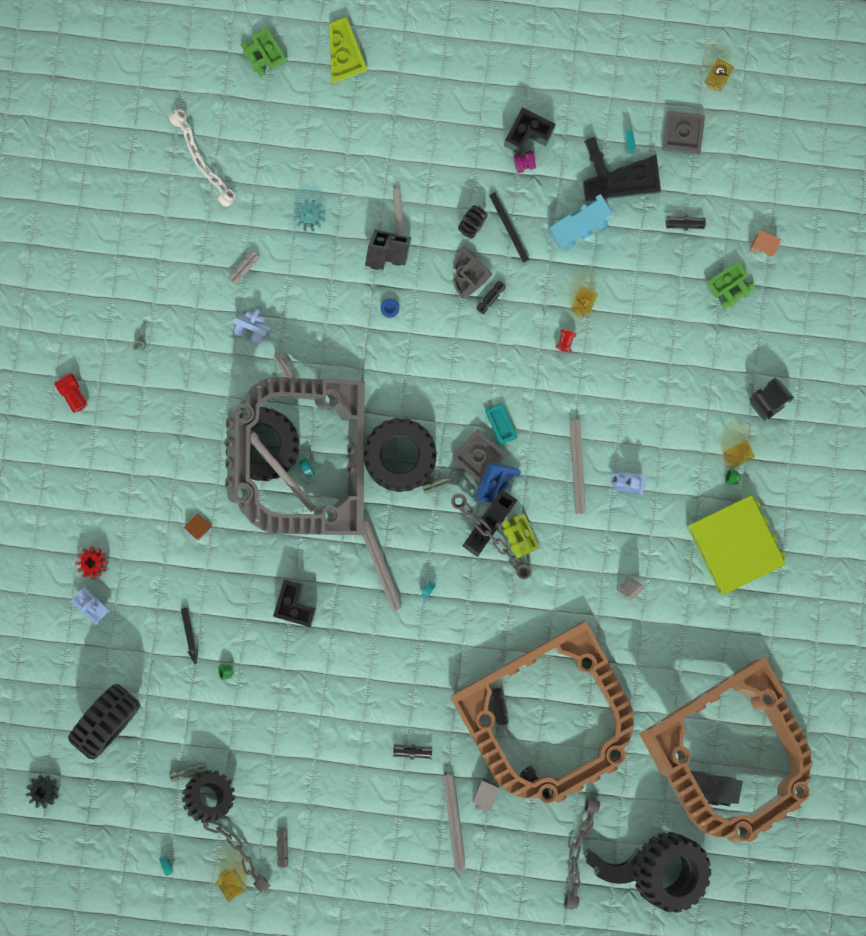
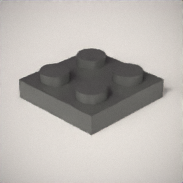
M667 111L662 150L700 154L705 115Z
M477 429L454 454L452 459L477 482L481 483L489 463L498 464L506 455Z

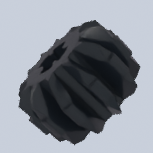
M473 205L460 221L458 231L465 237L474 238L485 223L488 213L481 207Z
M39 775L37 779H31L32 785H27L26 787L31 791L26 793V797H32L29 803L31 804L36 801L35 807L39 808L42 805L44 809L48 807V804L53 805L55 803L54 799L59 798V795L54 792L60 790V788L53 786L57 781L53 780L50 782L49 775L45 779L42 775ZM39 790H46V794L40 793Z

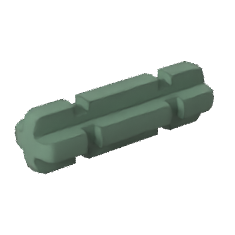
M453 473L449 477L444 476L433 480L432 483H424L422 488L424 493L427 494L432 492V490L436 491L448 487L449 484L454 485L459 482L457 473Z
M200 763L197 766L181 768L179 771L173 770L169 772L170 780L174 782L180 780V778L186 779L196 776L203 771L205 773L207 765L206 763Z

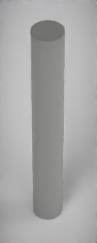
M400 188L393 189L397 234L404 235Z

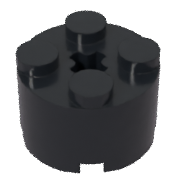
M775 377L767 383L763 391L759 389L752 394L749 404L765 422L767 418L773 417L785 407V403H790L795 397L782 381Z

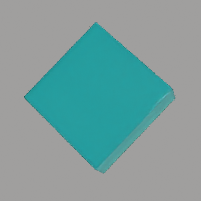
M628 130L625 131L623 137L626 153L631 154L634 153L636 144L633 131Z

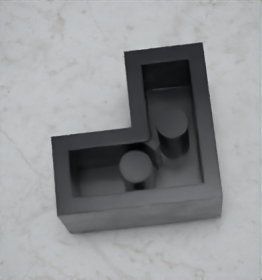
M522 107L505 139L504 146L520 155L529 138L547 146L556 124Z
M374 229L368 245L365 266L374 270H384L386 262H391L396 266H405L412 237Z
M287 579L283 580L273 617L312 627L317 608L299 603L304 584Z
M690 770L704 797L708 800V804L716 806L720 804L729 807L731 803L739 804L742 780Z

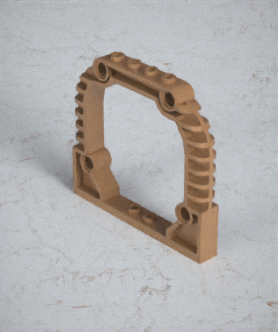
M586 621L579 623L450 696L496 781L513 795L530 799L539 798L542 802L548 804L554 801L559 803L567 798L566 795L570 792L577 793L584 788V784L588 782L592 784L600 780V775L616 771L618 769L617 766L625 760L624 748L628 745L634 728L632 706ZM555 648L558 654L575 659V665L579 671L592 675L611 710L614 719L613 735L600 745L598 756L557 779L543 776L530 782L518 776L512 769L492 733L491 728L495 724V717L492 712L488 711V704L492 693L489 684L507 674L512 676L520 671L519 667L523 665L528 667L536 663L535 658ZM587 657L590 659L591 664L588 668H583L581 661ZM484 714L490 717V721L486 725L480 723V717ZM617 749L619 756L617 759L612 760L610 753L612 750ZM545 788H551L552 794L548 798L542 796V791Z
M765 657L750 662L639 733L661 775L667 776L669 784L673 787L688 818L704 833L714 837H727L731 842H751L758 838V833L771 829L775 821H782L787 817L786 814L788 812L798 810L801 807L800 804L806 801L810 795L808 783L811 778L809 776L811 767L813 766L811 748H809L808 740L802 733L801 727L797 724L795 716L792 715L790 707L785 702L788 698ZM733 688L735 692L750 697L753 708L759 711L764 710L788 755L789 775L779 783L777 795L749 815L723 818L717 815L708 804L687 765L691 759V754L683 746L686 726L682 719L694 711L697 713L706 708L705 704L718 701L722 693Z

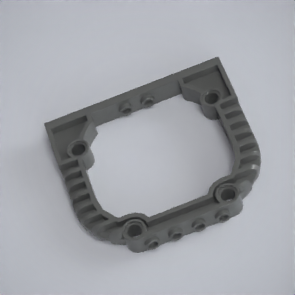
M271 377L254 384L244 394L240 403L229 409L226 419L228 437L225 441L227 449L225 488L227 489L229 501L238 504L240 511L252 525L262 531L273 534L364 535L363 449L365 381ZM326 395L329 397V403L326 402ZM270 398L315 400V404L319 409H332L341 420L349 421V444L347 446L349 463L347 464V472L349 473L348 496L341 497L334 506H319L315 509L314 515L276 513L260 504L258 487L250 479V428L259 419L260 405ZM239 410L243 412L242 419L239 416ZM239 489H241V491H242V497H241V498H239V496H238V490H239ZM326 511H327V513H328V518H327V520H326V518H325V516H324V514H325Z

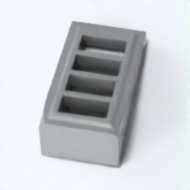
M632 577L627 578L617 587V591L625 600H632L644 590V586Z

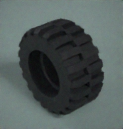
M260 407L259 419L250 430L252 431L257 427H269L278 434L280 450L275 459L288 473L291 466L296 463V458L300 451L298 432L284 414L272 408ZM243 412L239 414L241 419L243 418ZM250 458V479L266 482L280 478L268 462H256Z
M393 418V420H386L381 425L376 426L372 433L368 435L363 449L365 468L370 477L379 486L395 492H408L422 486L430 478L437 460L436 446L429 431L421 426L420 423L407 418ZM397 437L411 440L418 450L416 465L405 473L390 471L382 460L384 446L387 442Z
M113 684L93 703L73 727L68 736L69 743L88 759H96L118 737L135 716L141 706L139 700L121 685Z
M663 832L658 834V838L655 836L650 838L649 843H645L641 847V853L638 852L636 856L637 863H634L633 869L635 873L633 874V879L637 882L635 884L637 891L640 892V895L645 900L665 912L680 913L682 909L685 911L691 909L692 904L696 905L700 901L699 898L701 896L704 897L705 889L710 884L708 879L711 876V869L709 868L711 863L710 859L706 857V851L701 848L700 844L675 832H668L667 834ZM680 856L682 862L681 873L672 885L664 888L662 882L664 869L672 859Z

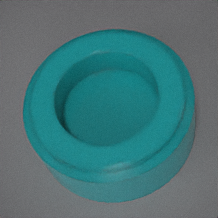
M308 459L301 460L299 464L307 478L314 476V469Z
M430 580L420 597L427 600L436 584Z
M168 856L160 857V864L165 876L173 874Z

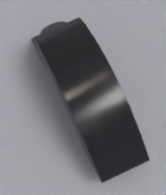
M503 489L481 518L491 528L492 536L518 501ZM480 522L481 524L478 526L483 530V532H485V530H488L485 527V525L482 522ZM475 527L462 547L478 557L491 538L482 535Z
M637 847L626 861L619 864H611L604 861L589 848H587L583 855L588 865L592 868L597 866L594 874L598 878L609 883L625 884L634 881V863H637L636 856L642 850Z

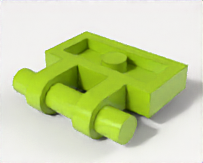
M525 514L501 523L504 528L503 533L508 537L511 544L510 549L515 553L516 558L539 549Z

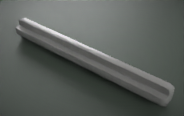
M575 419L570 421L575 513L585 514L581 422Z
M365 520L363 538L393 611L402 608V605L369 522Z
M453 774L443 775L454 866L456 871L465 870L454 777Z

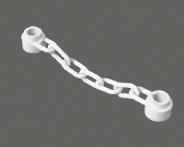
M181 109L174 110L169 116L170 122L176 127H181L184 131L185 141L195 164L220 191L218 201L223 206H230L235 200L234 192L227 189L222 180L205 165L194 143L192 131L186 122V113ZM187 133L190 134L191 141H188ZM192 145H193V147H194L196 153H193V151H192V149H191V146H192ZM196 158H199L202 164L199 165ZM215 177L218 181L214 182L212 178Z

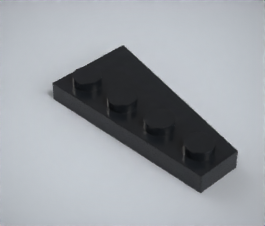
M657 154L583 181L585 202L595 201L596 197L600 194L603 199L661 193Z

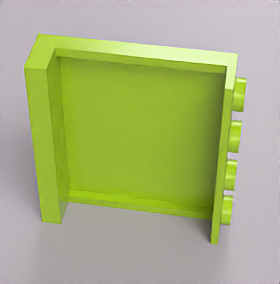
M752 495L687 525L720 595H725L786 565L784 562L786 557L782 550H778L775 544L777 539L773 532L770 533L767 527L769 525L765 515H761L759 511L760 504Z

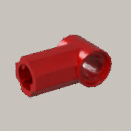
M71 372L54 382L58 392L62 397L64 396L73 413L79 412L88 406L87 401L78 388L79 384Z

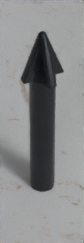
M187 607L180 610L189 649L187 653L196 665L198 649H196Z

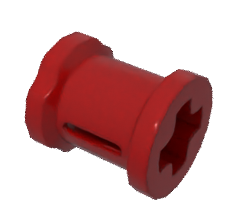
M560 329L561 336L555 348L571 353L573 338L577 334L569 330Z

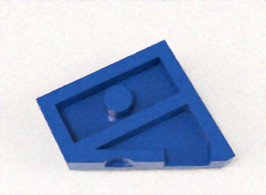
M489 463L475 498L480 501L493 503L502 489L505 491L510 486L508 482L515 475L519 476L521 471L518 468Z

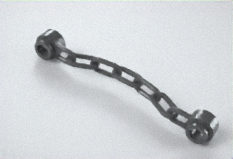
M454 494L451 498L452 506L455 509H459L465 516H471L475 520V527L484 536H489L493 540L494 548L500 554H506L509 557V564L515 569L516 575L520 579H528L532 573L530 566L523 563L516 556H511L508 553V546L501 539H495L492 536L491 528L484 520L477 519L473 515V508L467 503V499L463 494ZM456 498H461L462 502L456 504L455 500ZM465 506H467L470 509V511L468 510L467 513L463 510ZM480 522H482L488 530H485V532H483V530L478 526L481 524ZM499 542L506 548V550L502 549L503 552L496 546ZM515 559L520 563L517 567L512 563V561L515 562ZM526 568V572L521 574L520 569Z
M587 797L585 812L589 813L588 819L584 820L578 828L579 835L576 842L570 847L569 859L571 860V870L568 876L573 889L572 893H566L564 908L573 910L579 906V897L576 895L581 881L576 870V861L579 859L580 844L583 836L587 835L592 829L594 813H598L600 809V801H597L596 798ZM588 822L590 826L584 833V830L581 829ZM574 846L578 848L576 857L572 856ZM571 874H572V875H575V874H576L578 883L575 882V883L573 884V880H572Z
M209 821L203 823L205 830L216 834L221 833L226 837L228 844L234 850L239 851L243 857L241 863L244 873L252 876L255 880L253 885L260 892L266 891L271 885L263 875L260 874L257 877L254 874L252 859L242 851L243 843L235 834H227L222 830L221 824L215 821L211 824L219 826L216 830L208 828ZM232 837L236 839L240 846L236 845L235 847L230 841ZM244 860L245 862L249 860L251 870H246Z

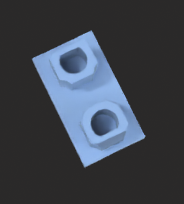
M257 309L254 314L247 311L246 316L239 315L238 318L235 317L233 322L236 324L235 334L244 337L247 329L253 331L250 340L258 344L269 334L271 328L263 325L265 319L259 316L260 310Z
M618 471L617 474H612L610 483L614 485V490L643 495L644 482L647 476Z
M83 587L71 600L95 625L110 611L86 587Z

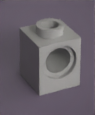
M481 779L473 798V803L476 804L475 807L486 811V809L491 810L500 786Z

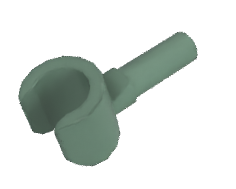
M142 325L140 336L133 343L134 350H136L138 343L142 344L141 351L146 348L144 342L146 325Z

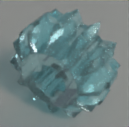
M305 199L304 206L298 203L300 209H294V213L297 215L293 219L294 221H299L297 223L298 228L303 226V230L306 232L308 227H310L311 231L314 232L315 225L320 229L321 224L319 222H325V218L322 216L326 213L325 210H320L322 208L321 203L316 205V201L313 199L311 204H309L308 200ZM306 213L312 214L313 218L307 217Z

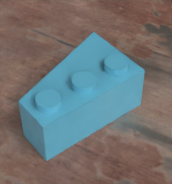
M601 194L592 203L584 204L580 207V210L569 214L549 228V233L560 250L563 248L568 250L576 245L575 241L580 238L585 240L592 235L591 232L595 229L600 231L608 226L607 222H609L613 213Z

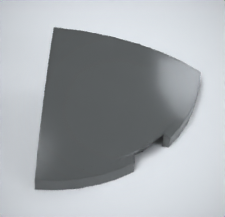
M464 246L461 248L453 265V268L456 269V279L453 278V283L457 293L464 300L480 288L493 273Z

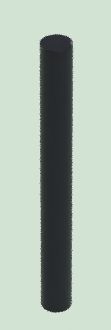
M496 192L492 193L489 197L522 262L529 261L530 259Z

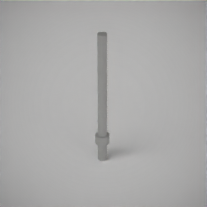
M250 430V444L254 445L310 512L314 511L316 506L260 442L259 436L255 431Z

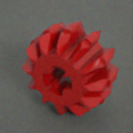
M91 546L89 551L86 548L82 549L84 556L77 554L81 561H76L75 565H81L77 572L84 571L82 577L86 578L89 575L90 579H94L95 574L97 577H102L100 570L103 572L107 571L103 564L107 565L109 561H103L107 554H101V548L95 551V548ZM96 561V565H89L88 562Z

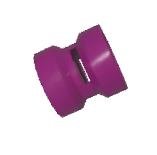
M532 150L526 151L524 155H513L514 165L518 174L523 173L526 169L533 170L537 168Z

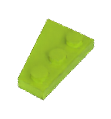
M347 17L329 23L332 84L366 72L367 67Z

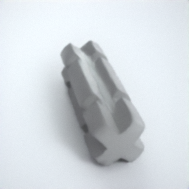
M251 251L247 255L248 258L244 259L237 266L235 272L229 275L228 278L231 282L237 284L241 280L240 277H243L251 269L252 264L259 260V256L255 252Z
M282 352L276 354L274 359L279 364L278 367L283 376L296 378L290 365L285 361L284 354Z

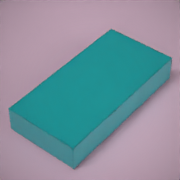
M503 403L485 410L500 446L518 438Z

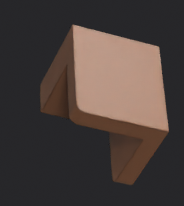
M760 230L756 234L749 251L755 254L760 251L773 257L781 239Z

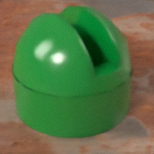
M729 469L725 476V483L730 485L738 484L741 480L740 473L734 469Z
M230 664L219 665L218 673L221 680L229 679L233 676L234 672H231L233 666Z

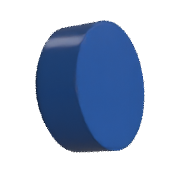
M394 299L384 300L380 307L382 315L386 318L396 317L400 310L398 302Z

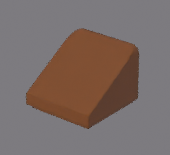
M197 514L183 528L200 541L212 526Z

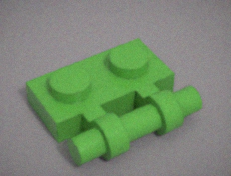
M267 27L251 36L254 42L251 46H249L247 41L240 44L243 49L242 53L250 60L252 69L258 73L259 77L266 74L263 69L265 65H268L270 70H273L287 61ZM258 50L263 57L260 60L254 54Z
M738 261L705 283L716 299L722 295L724 296L725 300L720 303L724 310L729 306H734L736 301L742 297H747L755 289V285L752 282L748 285H745L743 282L749 276ZM737 285L739 291L731 295L729 290Z

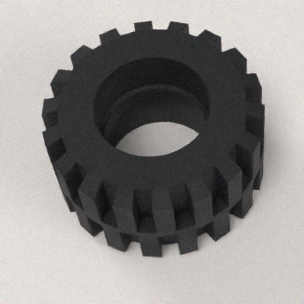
M207 770L205 773L203 771L185 785L186 788L182 792L184 794L182 802L186 804L183 808L184 810L188 809L189 813L187 815L189 817L193 815V820L195 821L201 820V823L208 821L212 823L229 812V809L234 804L232 801L235 800V795H232L235 789L230 787L232 782L225 779L227 777L225 774L220 776L219 771L213 773L212 770ZM201 787H209L216 793L217 804L215 807H209L201 801Z

